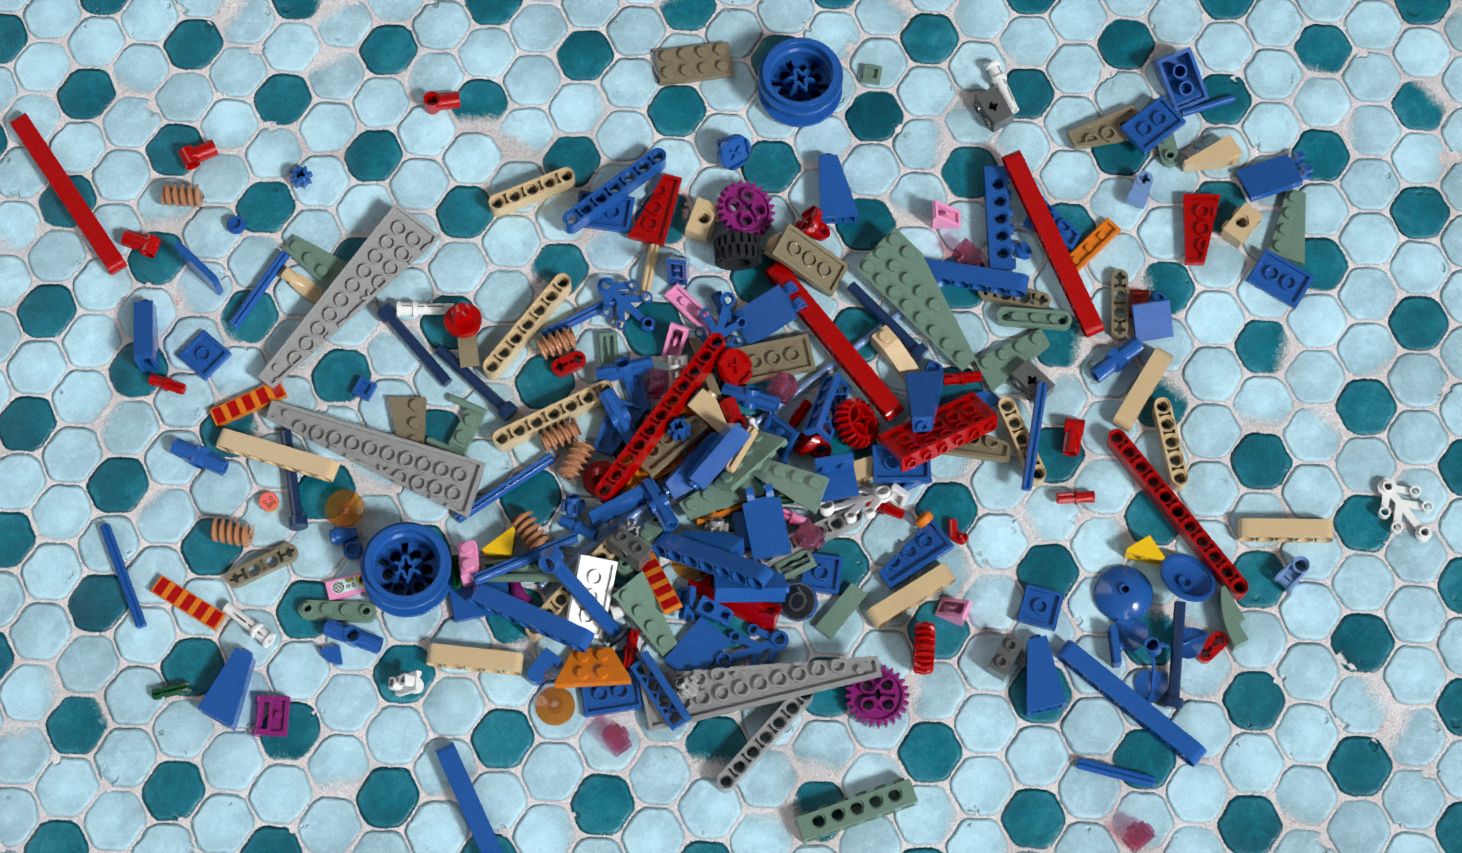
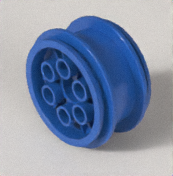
M804 37L787 39L774 45L762 58L758 70V95L764 110L776 121L791 127L813 126L829 118L841 101L843 84L842 65L833 50L822 42ZM792 65L791 71L787 68V66ZM812 66L817 68L813 73L811 70Z
M400 522L389 525L378 531L364 548L360 570L365 591L370 600L379 609L390 615L404 618L424 615L435 609L445 599L451 587L452 563L449 549L442 537L425 525L414 522ZM401 545H408V553L404 552L403 554ZM430 553H432L435 557L427 562H424V559ZM419 554L421 556L420 558H415L414 560L411 559L412 555ZM395 556L401 557L399 562L391 561ZM382 559L389 563V567L378 564L379 560ZM405 565L409 566L408 576H406ZM425 569L432 570L430 575H424L422 572ZM386 573L393 574V577L389 580L383 578ZM385 586H391L387 591L383 588ZM417 586L424 587V590L421 592L414 591ZM398 588H402L405 590L404 593L400 595L395 594V591Z

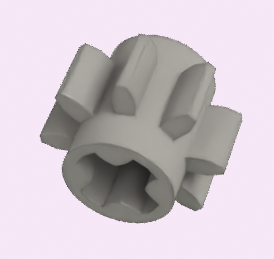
M624 517L617 523V529L622 526L634 536H638L640 526L636 524V520L632 517L629 520Z
M712 517L710 522H706L705 531L728 532L729 523H724V518Z
M693 675L680 676L675 682L676 694L682 699L684 697L686 699L695 697L699 692V684L697 683L699 680Z

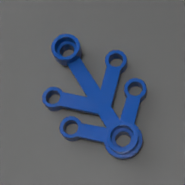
M604 277L597 283V290L603 295L602 316L604 318H611L613 315V309L610 307L611 296L617 301V330L624 331L627 328L625 308L641 323L642 331L645 333L653 332L656 326L655 320L652 317L644 316L631 304L639 302L650 304L653 300L652 294L646 291L640 295H621L617 290L629 289L632 292L637 291L639 288L638 281L631 279L628 282H614L613 279ZM631 283H636L637 286L635 288H631L629 285ZM609 284L610 287L608 289H604L603 285ZM649 295L650 300L646 301L643 297ZM606 309L611 311L609 315L604 314ZM650 321L652 325L646 326L644 323ZM624 322L625 326L619 327L618 323Z
M724 292L720 297V302L723 306L717 326L711 318L709 309L703 308L699 312L700 318L706 322L712 334L720 333L724 338L738 329H745L747 327V320L744 317H739L735 323L725 328L729 309L735 304V296L731 292ZM730 297L732 299L731 303L729 304L724 302L725 298ZM707 311L709 314L707 317H702L701 313ZM744 320L745 325L739 326L738 322ZM702 326L697 327L694 331L695 336L704 343L707 339L706 330ZM699 329L704 331V334L701 336L697 335V330ZM738 335L734 336L730 342L726 343L727 349L740 347L743 344V340ZM739 338L741 340L740 344L738 345L733 343L734 339Z
M750 624L748 626V634L751 637L758 635L767 639V641L760 643L741 635L738 631H732L729 635L731 643H741L749 648L731 655L722 652L718 654L716 664L719 668H728L733 662L753 655L749 665H758L763 651L769 648L771 650L768 658L762 664H774L778 651L785 649L789 643L788 635L780 630L771 633L759 628L757 624ZM754 627L757 629V632L751 633L750 629ZM736 634L739 636V638L737 640H733L731 638L732 635ZM781 638L783 642L778 644L775 640ZM726 659L728 663L726 665H722L720 663L721 660Z

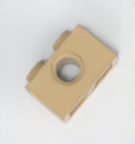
M697 198L685 229V236L687 238L707 244L708 239L714 235L715 228L713 226L715 221L718 222L720 216L716 215L719 209L715 208L718 203ZM707 219L708 222L701 223L700 220Z
M1246 202L1242 207L1238 206L1232 213L1233 218L1230 221L1227 219L1221 226L1222 233L1220 237L1237 249L1243 245L1263 218L1260 212ZM1236 223H1242L1244 227H1240Z

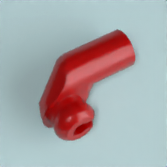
M949 519V538L958 545H964L968 541V535L958 530L957 519Z

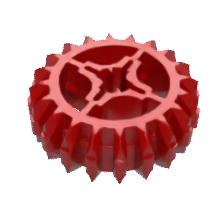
M859 397L848 398L842 401L835 408V413L833 414L835 418L833 423L836 424L835 430H838V436H841L842 442H847V446H852L853 449H863L872 445L878 438L877 434L880 432L877 428L880 425L876 420L878 417L874 415L875 410H871V405L866 404V401L861 400Z
M928 621L917 622L915 624L913 643V671L920 675L931 674L934 669L935 625Z

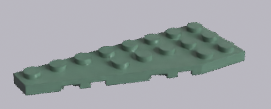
M894 227L855 268L961 371H964L976 357L922 252Z

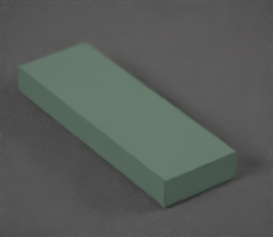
M851 583L815 628L831 640L864 601L867 594Z

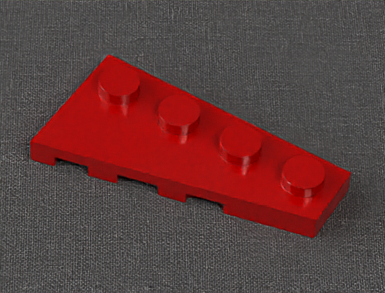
M669 174L662 176L651 199L645 205L644 211L638 217L632 231L628 234V239L648 244H657L662 247L665 246L682 184V177Z
M1183 194L1184 257L1185 265L1204 266L1221 194Z

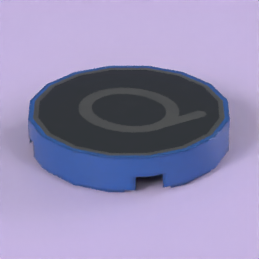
M801 582L792 583L789 585L790 590L789 594H786L785 602H779V605L782 606L781 611L784 616L792 621L801 622L806 619L808 620L814 615L818 607L816 592L807 584Z

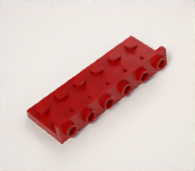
M970 392L938 407L932 431L912 432L911 420L878 434V441L900 462V470L905 472L996 430L997 414L974 392Z

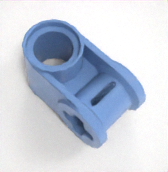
M1141 171L1138 173L1126 200L1127 204L1144 209L1153 182V176L1150 172Z
M1303 556L1296 557L1273 580L1275 582L1278 581L1286 589L1285 592L1289 593L1306 575L1310 568L1309 560ZM1295 564H1302L1304 570L1296 569Z

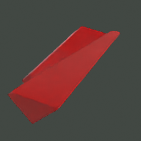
M712 575L705 576L704 580L696 582L692 579L688 581V586L696 587L697 598L701 599L704 595L714 600ZM768 602L720 603L734 612L733 616L750 624H757L759 628L771 633L774 632L782 609L781 605Z

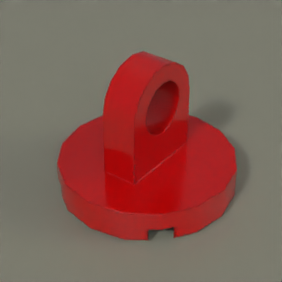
M814 205L808 207L801 215L803 217L802 220H798L795 224V227L818 241H824L830 236L829 227L821 221L822 210Z
M465 302L452 306L444 317L447 332L454 337L468 338L475 335L480 330L482 323L480 310L476 306Z
M729 348L718 357L717 368L719 373L717 376L721 381L725 380L733 386L742 385L749 381L752 376V362L744 351Z
M803 431L799 437L800 441L794 447L795 453L799 456L811 453L816 458L827 457L831 454L832 450L830 443L826 442L818 433L807 437ZM820 445H824L827 447V449L824 452H818L816 450L817 447Z
M598 460L586 467L582 482L585 490L593 497L598 498L595 488L613 463ZM616 476V477H614L613 479H614V480H617V479H619L621 476ZM604 491L602 495L608 494L609 491Z

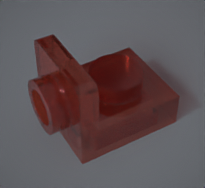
M1129 290V318H1132V304L1149 302V290Z

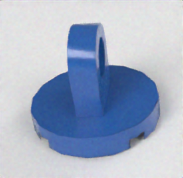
M733 134L728 137L722 136L716 141L718 146L717 159L721 166L729 170H736L746 163V158L751 153V144L747 138L741 134Z

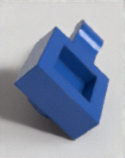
M689 585L677 588V596L682 604L678 614L679 620L686 619V622L694 621L695 616L691 607L695 606L696 587Z

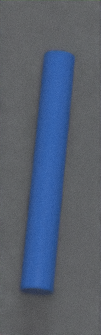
M1232 94L1181 110V115L1186 117L1235 102V97Z

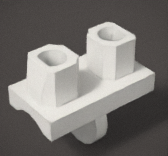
M668 355L669 388L688 365V355Z
M416 670L403 673L400 676L390 677L388 688L395 690V696L398 697L411 693L418 694L424 688V683L420 678L422 671Z

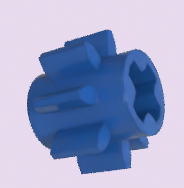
M297 165L294 171L290 170L293 177L289 179L291 183H294L296 189L298 187L306 189L308 184H312L310 178L313 175L311 171H308L307 166L299 167Z
M675 417L672 423H668L670 429L667 432L669 436L673 435L674 441L682 440L684 442L687 436H691L689 431L691 425L690 423L686 424L685 418L677 419Z
M568 494L566 499H562L561 511H566V516L577 517L580 516V512H584L585 500H580V495Z

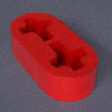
M574 351L553 361L551 365L552 373L556 377L561 378L579 371L585 367L586 357L581 351ZM575 357H578V359H581V360H580V361H581L580 364H577V362H574V361H575V359H574ZM560 364L563 367V371L557 369V365Z
M1220 631L1214 632L1206 640L1202 650L1203 652L1208 649L1211 650L1208 657H1201V652L1196 657L1197 661L1202 664L1211 662L1226 647L1228 643L1226 634ZM1219 638H1222V642H1221V643H1222L1223 645H1221V644L1219 643V644H1217V645L1214 647L1213 644H1214L1215 640H1216V639H1219Z

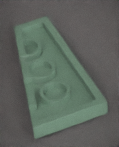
M1290 189L1286 191L1269 250L1293 264L1304 266L1306 193Z
M296 236L284 247V251L326 290L348 264V262L299 236Z
M1040 328L976 358L974 364L977 370L981 371L982 379L987 388L993 393L1000 385L1009 380L1012 373L1027 359L1030 361L1034 360L1050 346V343Z

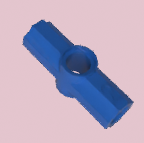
M1132 337L1119 348H1113L1105 355L1103 360L1089 370L1092 378L1101 383L1114 372H1120L1129 364L1130 360L1144 351V347L1138 338Z
M650 355L632 360L629 357H622L616 360L614 364L596 367L595 371L598 382L603 380L610 382L620 380L625 383L632 381L635 376L655 372L652 356Z
M727 382L722 387V397L724 399L735 397L736 402L741 403L742 407L748 409L758 408L774 414L779 408L780 397L762 392L760 388L741 385L733 386Z
M612 387L603 391L598 397L607 411V416L614 429H617L623 442L627 445L637 430L631 421L632 418L625 405H622Z
M180 438L174 440L171 445V454L188 461L189 464L198 469L205 468L221 476L228 469L230 463L228 459L212 453L211 450L202 445H193Z
M653 478L642 480L639 485L643 490V496L646 499L653 517L656 516L664 531L671 532L675 530L679 525V521L671 509L667 496L660 491Z
M330 618L326 621L322 633L324 636L346 643L350 647H357L377 655L381 651L384 638ZM357 633L358 637L355 640H349L350 634Z

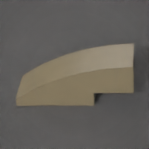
M477 333L468 338L457 337L460 367L480 366Z

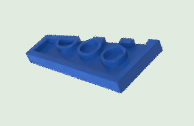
M932 518L879 571V576L891 590L954 549V545Z

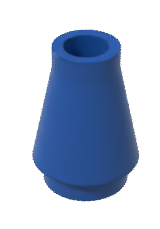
M333 527V529L329 530L331 545L336 544L338 546L358 539L357 527Z

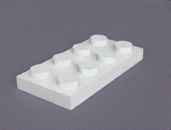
M579 554L575 576L608 612L618 562ZM571 594L566 620L592 631L595 634L594 638L603 639L604 630Z

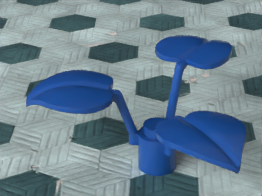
M1116 620L1115 624H1117L1119 640L1123 642V649L1135 652L1140 648V645H1143L1146 652L1150 655L1152 672L1149 670L1141 671L1135 678V688L1137 693L1149 703L1156 702L1167 691L1168 678L1164 672H1156L1155 656L1161 653L1162 647L1171 649V645L1164 642L1160 643L1155 637L1148 638V627L1140 620ZM1184 628L1182 658L1193 659L1202 652L1208 637L1205 631L1198 628Z

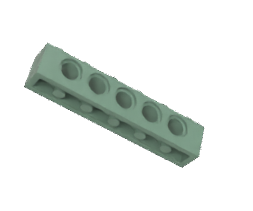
M899 778L893 781L892 785L886 786L882 784L875 787L874 791L868 793L867 791L855 794L856 797L841 798L834 805L824 804L819 806L816 811L810 812V810L799 813V817H796V824L803 843L806 844L916 806L918 799L910 778L906 780ZM891 792H895L899 795V799L893 801L888 795ZM871 799H878L881 804L878 807H873L869 801ZM854 805H858L861 807L862 811L858 814H855L851 811L850 808ZM834 812H840L843 817L840 820H835L831 815ZM820 818L824 824L817 827L813 824V820Z

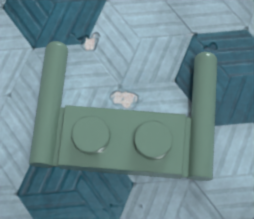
M451 394L448 400L467 410L453 433L449 445L432 437H427L426 443L435 448L465 456L488 410Z

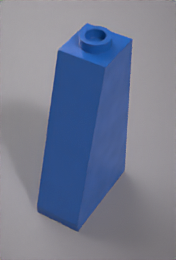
M831 153L819 155L821 221L825 224L858 223V210L838 155Z
M148 299L134 302V360L141 372L160 370L157 311L153 300L150 301Z
M943 370L905 373V390L912 432L932 431L943 391Z
M727 423L685 477L689 481L688 485L695 490H705L747 442L751 434L738 423Z
M717 432L708 433L661 482L664 486L662 491L667 498L675 500L693 489L688 485L689 481L685 477L717 437Z
M773 572L772 578L762 590H756L712 575L715 603L785 602L786 594H789L790 590L789 582H786L785 574Z
M1033 635L1026 642V717L1063 708L1066 704L1047 635Z
M237 647L198 706L201 713L233 731L237 728L256 663L252 652L245 648L240 650Z

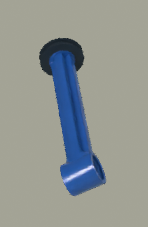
M555 546L548 547L538 561L540 569L546 573H553L607 633L609 637L605 643H610L609 648L615 646L630 632L631 627L627 628V623L620 626L565 565L563 552Z

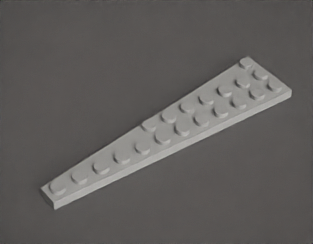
M395 203L257 378L273 390L435 244L441 236L398 203Z
M274 400L271 401L266 416L268 420L457 514L469 518L487 465L485 462Z
M878 656L663 673L675 693L677 691L675 689V682L680 676L693 675L699 680L697 682L699 684V692L695 697L691 699L684 697L682 699L678 696L692 717L685 724L882 677ZM650 680L648 688L658 692L660 683L656 680ZM640 683L649 731L654 732L670 728ZM660 696V706L669 708V697ZM671 711L669 720L673 725L683 719L678 712Z

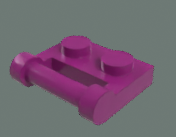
M255 696V703L257 705L255 727L252 729V736L288 737L290 696ZM268 703V725L267 729H262L264 704Z

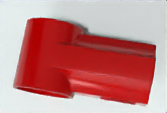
M430 91L423 97L424 109L428 114H437L440 110L461 108L458 91L439 94Z
M212 139L197 146L189 145L179 150L180 158L186 170H193L200 166L201 162L219 155Z
M128 229L123 233L121 241L122 246L137 250L148 258H155L162 243V240L155 235H143Z
M728 397L719 402L726 422L740 423L743 426L742 428L746 430V419L742 416L735 397Z
M1066 417L1062 454L1071 457L1079 456L1081 437H1083L1085 428L1084 419Z

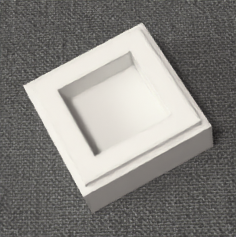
M894 483L890 489L893 492V497L889 502L903 509L911 493Z

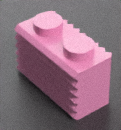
M475 540L458 542V560L463 587H472L475 585L472 575L481 571L477 543Z

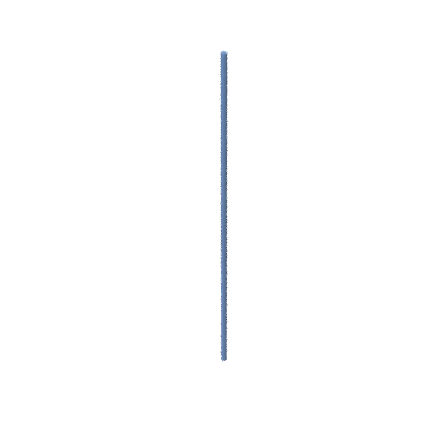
M942 282L938 283L939 287L943 286ZM898 310L890 317L897 321L904 315ZM879 324L855 342L853 347L859 350L871 341L873 334L884 326ZM835 359L780 399L778 410L839 364ZM765 411L755 418L756 425L759 426L763 423L771 412ZM747 424V425H746V430L748 429L749 426H752V425H751V424ZM643 503L625 518L627 520L631 517L634 520L649 509L647 503ZM617 524L569 559L565 565L570 569L577 564L579 554L588 556L607 537L615 533ZM539 582L538 585L543 590L552 582Z

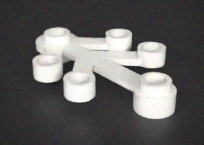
M1390 478L1380 480L1377 490L1382 495V501L1378 516L1381 519H1387L1390 516L1389 501L1391 499L1395 504L1390 531L1396 535L1401 533L1403 530L1401 523L1403 514L1416 530V540L1421 543L1427 542L1432 536L1431 529L1423 526L1410 509L1428 514L1434 508L1431 501L1421 503L1404 500L1398 495L1404 494L1409 495L1411 498H1418L1422 491L1417 485L1410 488L1398 486ZM1384 485H1389L1391 489L1387 490ZM1412 490H1417L1418 494H1413ZM1424 505H1429L1430 510L1425 509ZM1381 511H1387L1388 515H1383ZM1393 526H1399L1400 530H1395ZM1422 530H1425L1427 532L1426 536L1422 535Z
M858 484L859 496L839 499L837 501L844 502L836 504L833 501L821 502L819 512L823 517H829L833 515L834 511L852 507L850 511L844 514L845 522L852 524L857 521L856 515L866 503L872 502L863 509L864 517L872 519L876 515L875 510L878 506L892 499L893 492L885 485L873 489L865 487L863 484Z

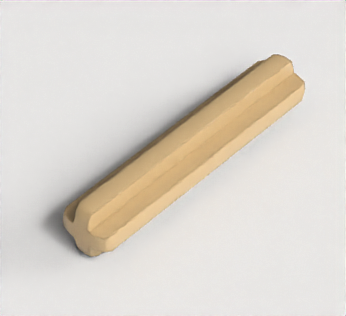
M657 244L649 245L640 294L646 291L651 292L659 253V245Z
M748 427L746 431L751 434V437L725 466L726 471L731 473L736 471L758 434L756 427Z

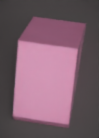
M934 200L931 210L932 229L961 228L960 210Z
M674 322L670 323L662 357L669 359L668 355L683 356L688 344L687 340L690 339L688 327Z
M942 597L935 615L963 627L972 602L970 600Z

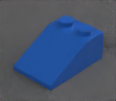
M1184 47L1151 61L1158 81L1170 104L1177 112L1210 99L1191 47Z

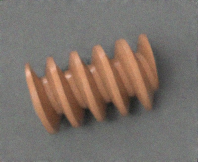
M166 182L161 195L163 206L166 203L168 206L173 204L180 206L181 203L183 207H187L188 204L190 207L197 205L198 208H201L203 194L198 184H196L194 189H192L191 184H188L187 189H185L184 183H181L180 188H177L176 183L170 188L169 182Z
M569 326V332L562 328V335L557 330L555 331V337L551 333L548 334V340L544 336H541V342L535 339L538 351L545 360L548 359V353L552 357H555V351L561 355L562 348L569 352L570 345L573 349H576L577 341L571 326Z
M574 417L570 418L571 424L564 420V427L557 423V430L550 426V433L543 429V436L539 434L542 444L548 453H551L550 447L558 450L557 444L565 447L564 441L572 444V437L579 441L578 435L582 436Z
M573 441L572 447L568 449L569 454L565 455V460L561 462L562 467H559L557 472L569 483L578 484L574 478H581L578 471H585L581 465L589 464L585 458L591 459L592 456L588 452H595V449L587 443Z
M532 511L523 512L514 517L510 522L515 530H517V534L521 536L522 542H525V547L529 551L546 544V541L549 539L548 536H541L545 532L544 529L537 530L541 526L540 523L533 524L537 518H529L533 514Z
M215 517L211 527L212 540L214 542L220 540L221 543L228 542L230 545L235 543L236 546L243 545V547L247 548L254 537V524L248 529V523H244L243 527H241L240 521H237L236 525L233 526V520H230L228 525H226L224 518L218 523V518Z

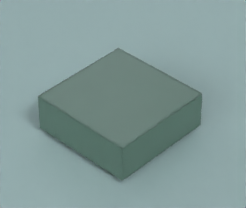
M864 64L861 83L880 85L882 66Z

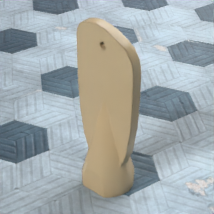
M287 267L281 274L280 278L288 281L300 295L311 303L316 304L321 298L323 291L320 286L301 274L295 273L292 268Z

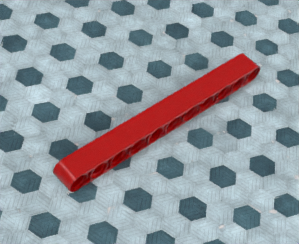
M23 113L9 123L110 275L112 276L127 267L128 265L28 115Z
M1017 150L1003 156V165L1084 336L1089 338L1105 331L1099 314L1021 151Z
M779 261L765 269L764 273L774 287L778 284L784 287L790 281L797 285L799 290L789 295L793 302L800 296L808 305L797 311V315L885 421L889 422L901 414L904 408L898 399L793 273Z
M713 333L706 339L599 481L595 491L602 504L621 493L669 429L668 423H672L675 417H678L717 365L718 357L727 350L722 334ZM650 431H655V432H654L653 434H651V435H648V434H647V433L650 432ZM638 446H643V448L639 450L636 449ZM627 461H632L630 464L625 465ZM616 476H621V477H620L619 479H617V480H614V479H613V478L616 477ZM604 491H609L608 494L602 495Z
M1118 428L1111 430L1106 441L1109 450L1200 561L1211 570L1218 583L1222 587L1226 586L1234 600L1243 599L1249 588L1246 579L1125 432ZM1117 437L1121 442L1116 443L1111 438ZM1124 452H1130L1133 456L1126 457ZM1141 466L1145 471L1139 472L1135 467ZM1153 481L1157 486L1151 487L1148 482ZM1160 496H1166L1169 501H1162ZM1172 511H1179L1181 516H1174ZM1184 526H1191L1193 528V531L1189 532L1185 530ZM1197 541H1203L1206 544V546H1199L1197 544ZM1209 556H1216L1218 561H1211ZM1221 571H1228L1230 577L1223 576ZM1234 586H1240L1243 592H1237Z

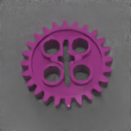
M740 180L737 184L732 182L730 186L727 185L720 192V196L717 198L719 203L715 206V208L720 209L716 215L722 217L718 222L725 223L723 229L728 227V233L742 231L756 234L758 237L761 234L764 235L767 232L766 230L771 227L770 224L774 221L772 217L775 215V212L771 211L775 205L769 204L772 198H766L768 191L762 193L763 187L761 186L757 189L755 182L750 186L749 180L744 184ZM743 195L747 196L748 199H749V201L746 200V199L743 197ZM730 205L735 207L736 211L732 210ZM755 209H757L761 215L757 214ZM742 220H745L748 225H745Z
M886 665L881 669L882 677L850 684L852 687H846V691L850 694L845 695V699L851 700L846 703V706L853 707L850 710V715L856 713L855 720L861 718V725L869 722V728L872 727L873 723L876 724L877 729L880 728L882 723L887 728L889 721L894 725L895 717L899 720L902 718L899 712L906 713V709L903 706L909 705V702L904 700L910 697V694L904 693L908 690V686H902L905 683V679H898L900 676L899 672L893 675V668L886 671ZM868 683L872 686V689L865 691L862 685ZM889 683L892 689L884 690L882 684ZM875 693H879L880 700H876ZM885 702H889L893 705V708L886 710L882 705ZM864 703H871L873 708L865 710L862 705Z

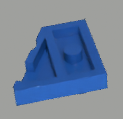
M769 413L762 431L787 439L788 444L776 451L780 457L779 462L787 464L801 435V431L776 414Z

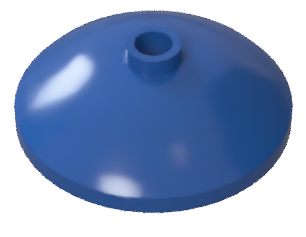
M1172 554L1166 557L1161 564V578L1165 586L1177 597L1190 602H1203L1208 600L1215 592V577L1211 570L1199 559L1187 554Z
M1121 565L1109 568L1100 575L1095 584L1094 599L1100 612L1110 620H1138L1149 610L1153 600V590L1150 581L1141 571L1130 566ZM1122 588H1127L1129 592L1124 593Z

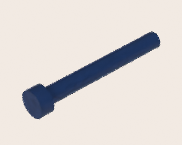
M855 281L847 287V290L883 326L887 325L901 343L911 352L910 356L916 363L928 353L929 348L923 342L918 344Z
M391 303L382 306L376 316L382 323L387 322L443 387L448 386L452 379L396 316L397 310Z
M440 345L436 349L435 353L498 410L497 415L501 419L508 421L515 415L518 410L515 404L511 401H504L468 367L461 368L460 360L444 345Z
M291 430L280 431L281 445L293 448ZM285 469L291 517L288 518L289 529L291 531H301L308 528V519L306 515H303L298 476L296 472Z
M1174 601L1168 697L1163 699V708L1183 709L1184 699L1180 698L1186 602Z

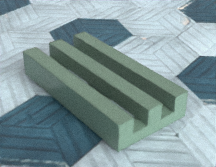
M617 331L598 333L600 367L614 364L611 361V336H613L615 362L619 359ZM602 337H606L608 364H604Z
M809 547L774 564L777 573L785 574L786 581L818 566ZM808 555V557H806V558H804V559H802V560H800V561H796V562L792 563L790 566H788V567H786V568H784V569H782V570L780 569L781 567H783V566H785V565H787V564H789V563H791V562H793V561H795V560H797V559H799V558H801V557H803V556Z

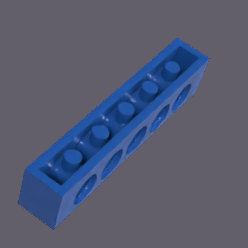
M984 166L983 187L988 268L1012 272L1016 270V259L1012 258V252H1015V242L1011 241V235H1014V225L1010 224V218L1013 217V208L1009 207V201L1012 200V192L1008 190V184H1010L1011 180L1004 166ZM994 185H999V186H1001L1002 188H1001V189H996V188H994L993 186H994ZM995 202H1000V203H1002L1003 205H1002V206H997V205H995L994 203H995ZM996 219H1001V220H1003L1004 222H1003V223H998V222H996L995 220H996ZM1002 236L1005 240H998L996 237ZM1002 253L1005 254L1006 257L1001 258L997 254Z

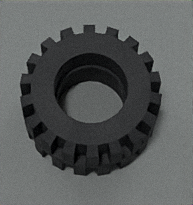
M742 231L730 232L720 235L713 241L715 264L721 269L730 271L747 270L758 266L762 261L760 237L756 234Z

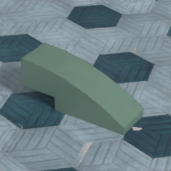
M1223 586L1218 593L1219 618L1223 633L1228 637V645L1233 652L1246 645L1249 639L1240 626L1243 624L1245 617L1226 586Z

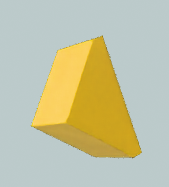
M512 526L482 548L484 557L491 559L513 558L517 536L515 528Z
M1150 535L1128 547L1124 554V558L1160 567L1165 560L1164 555Z

